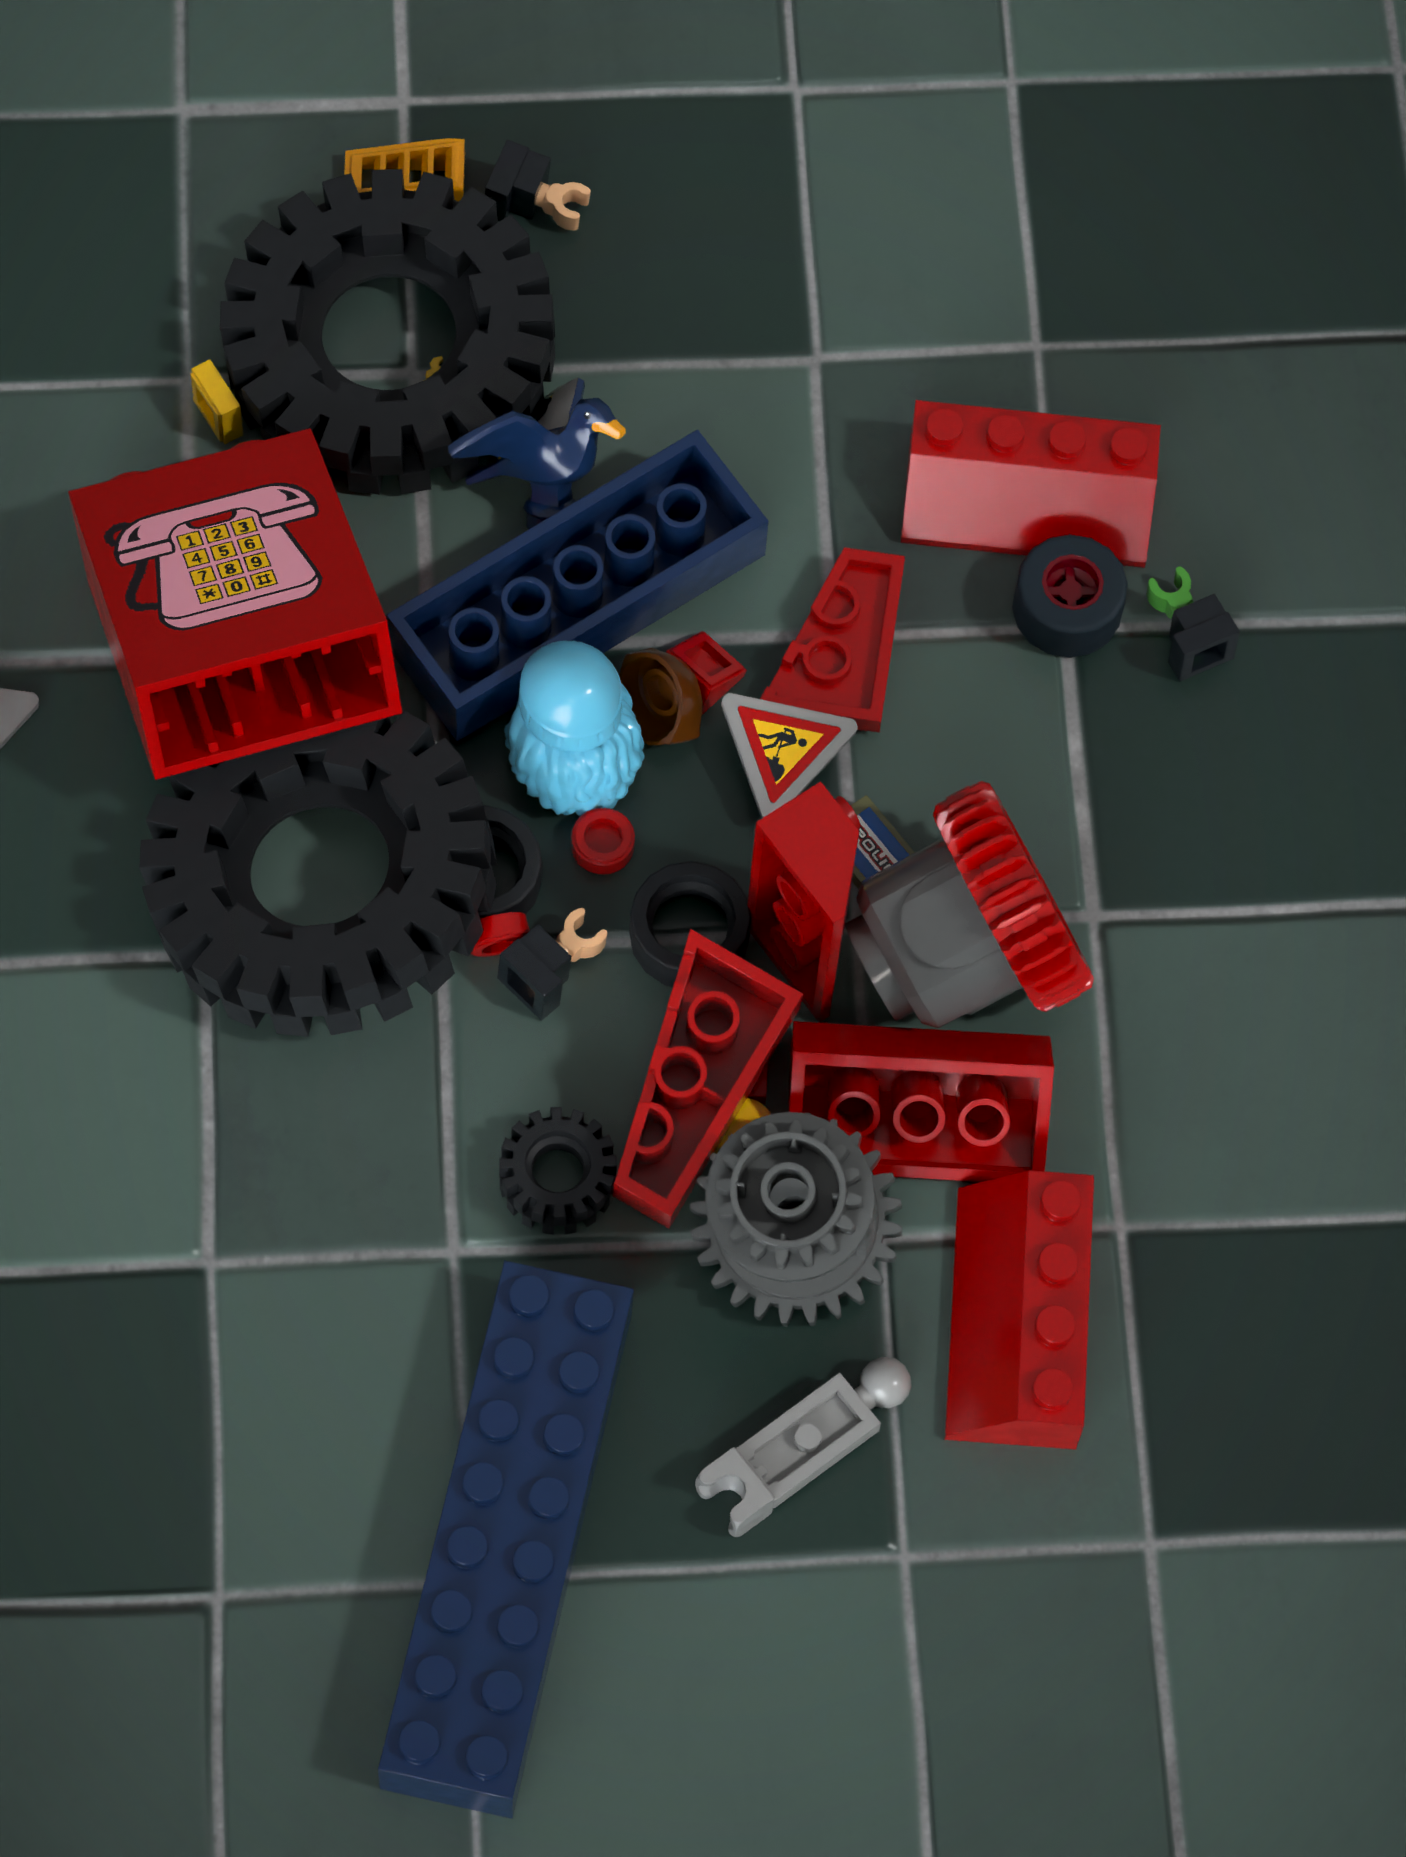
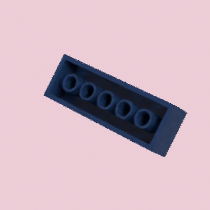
M697 429L386 614L393 656L455 740L459 741L517 705L522 670L530 656L538 649L553 642L567 640L591 645L605 653L765 556L769 521Z

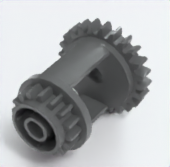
M775 1113L755 1119L744 1125L734 1134L728 1136V1140L717 1154L712 1153L709 1158L712 1165L708 1177H698L696 1181L697 1185L705 1192V1201H697L690 1204L691 1212L699 1217L706 1218L707 1224L698 1226L690 1232L692 1239L695 1241L711 1242L712 1246L697 1257L701 1266L720 1264L721 1268L714 1275L711 1283L715 1289L722 1288L732 1282L736 1285L730 1300L735 1308L743 1304L751 1296L756 1299L754 1316L757 1320L761 1321L770 1307L774 1306L779 1308L782 1326L788 1327L794 1309H803L808 1324L815 1326L817 1307L826 1305L830 1313L836 1319L842 1317L839 1299L847 1295L859 1305L865 1303L862 1290L859 1287L862 1280L878 1286L883 1284V1277L873 1265L876 1260L895 1262L897 1258L896 1253L883 1244V1239L902 1236V1226L885 1220V1216L902 1209L901 1199L882 1197L881 1193L895 1182L893 1173L873 1175L872 1170L881 1160V1153L878 1150H874L863 1155L859 1148L862 1136L858 1131L849 1136L838 1127L837 1120L832 1118L829 1122L811 1115V1113ZM800 1204V1206L795 1209L785 1210L787 1207L791 1205Z

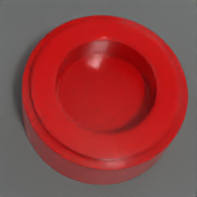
M597 808L584 813L574 824L571 839L572 854L577 863L585 870L601 875L612 874L624 868L633 856L635 843L634 829L631 822L622 813L609 808Z
M508 912L480 919L484 931L471 954L478 957L499 955L518 938L521 939L530 931L526 915L521 912Z

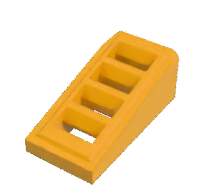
M434 139L345 151L344 175L351 173L358 193L372 191V187L361 189L362 169H402L405 190L416 191L419 182L410 183V170L422 171L421 177L423 172L434 174V171H445V177L453 180L454 200L460 201L464 196L465 139Z

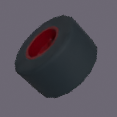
M1069 534L1048 538L1030 550L1019 567L1012 604L1017 628L1030 644L1047 654L1072 658L1095 652L1110 641L1120 626L1128 588L1122 563L1108 547L1088 537Z

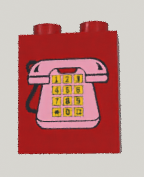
M311 428L267 440L245 441L221 452L144 472H126L106 482L68 491L88 584L155 780L403 713L387 619Z

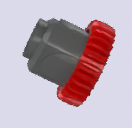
M983 781L972 786L968 785L935 805L933 817L943 838L863 880L856 897L862 914L845 923L847 933L866 972L896 1021L915 1012L922 1024L939 1028L965 1014L972 1015L1021 988H1024L1037 1010L1047 1012L1081 996V993L1092 988L1094 981L1085 957L1025 843L1022 841L990 783Z

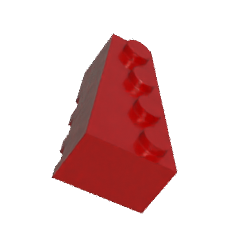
M692 929L689 931L613 1190V1197L670 1229L696 1185L697 1178L702 1175L708 1165L710 1155L715 1153L800 1010L803 993Z

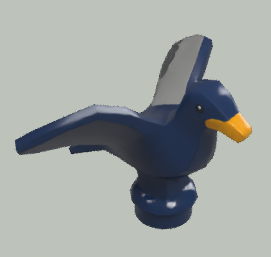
M575 378L557 387L544 397L538 409L536 420L532 416L511 411L463 435L448 445V452L452 458L484 455L502 457L468 475L465 479L467 485H473L503 475L530 482L532 495L526 500L523 509L527 513L526 526L528 529H531L576 502L573 499L571 486L573 482L583 478L595 466L599 432L615 439H621L626 434V429L616 420L610 407L600 398L583 399L585 382L580 378Z

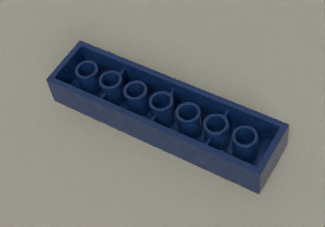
M504 1260L378 1767L380 1789L513 1819L632 1317L633 1288Z

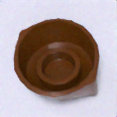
M655 648L626 654L619 677L632 698L633 706L631 710L634 712L636 720L641 727L644 743L648 745L676 744L697 739L700 736L703 700L697 678L688 665L680 658Z

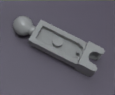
M880 1357L872 1360L862 1370L859 1378L860 1385L855 1389L850 1386L841 1373H838L739 1447L731 1448L705 1467L698 1474L695 1481L697 1493L703 1499H710L724 1490H731L739 1494L742 1501L734 1506L730 1512L728 1531L733 1537L742 1536L772 1514L773 1508H776L879 1432L881 1422L872 1413L871 1409L874 1407L889 1409L900 1405L908 1397L912 1385L911 1376L906 1366L895 1358Z

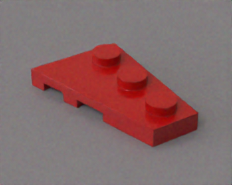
M844 547L814 600L809 616L795 641L792 640L782 658L779 670L770 686L765 688L760 699L851 718L856 721L858 730L880 733L905 556Z

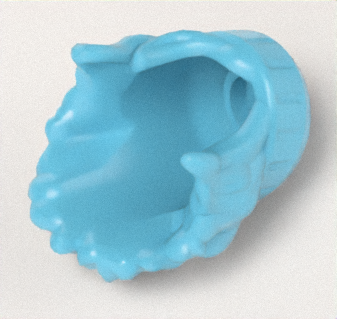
M557 641L547 644L534 652L522 670L516 709L510 722L504 728L505 746L510 750L508 760L512 765L511 771L516 774L517 781L526 784L527 795L539 797L541 806L545 809H552L557 815H569L576 812L577 815L582 816L584 813L597 808L613 809L617 801L624 798L628 793V787L634 782L636 772L641 767L642 761L645 758L642 751L644 741L641 735V727L636 720L634 712L631 710L633 706L632 698L621 683L617 670L610 660L591 645L577 641Z

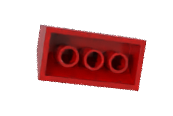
M916 400L910 434L900 543L1027 556L1032 548L1048 538L1071 534L1092 538L1108 547L1123 566L1145 568L1157 484L1161 425Z
M821 781L756 822L747 903L752 918L750 933L790 986L803 993V1003L819 1023L830 1016L860 829L859 819L851 805L841 796L834 799Z
M793 1021L787 1112L811 1113V1115L829 1122L833 1118L838 1121V1127L849 1136L858 1131L862 1136L859 1148L863 1155L874 1150H878L881 1153V1160L872 1170L873 1175L893 1173L894 1177L984 1182L1027 1170L1045 1171L1054 1077L1050 1036Z
M1027 1170L958 1188L945 1440L1076 1450L1084 1428L1094 1175Z

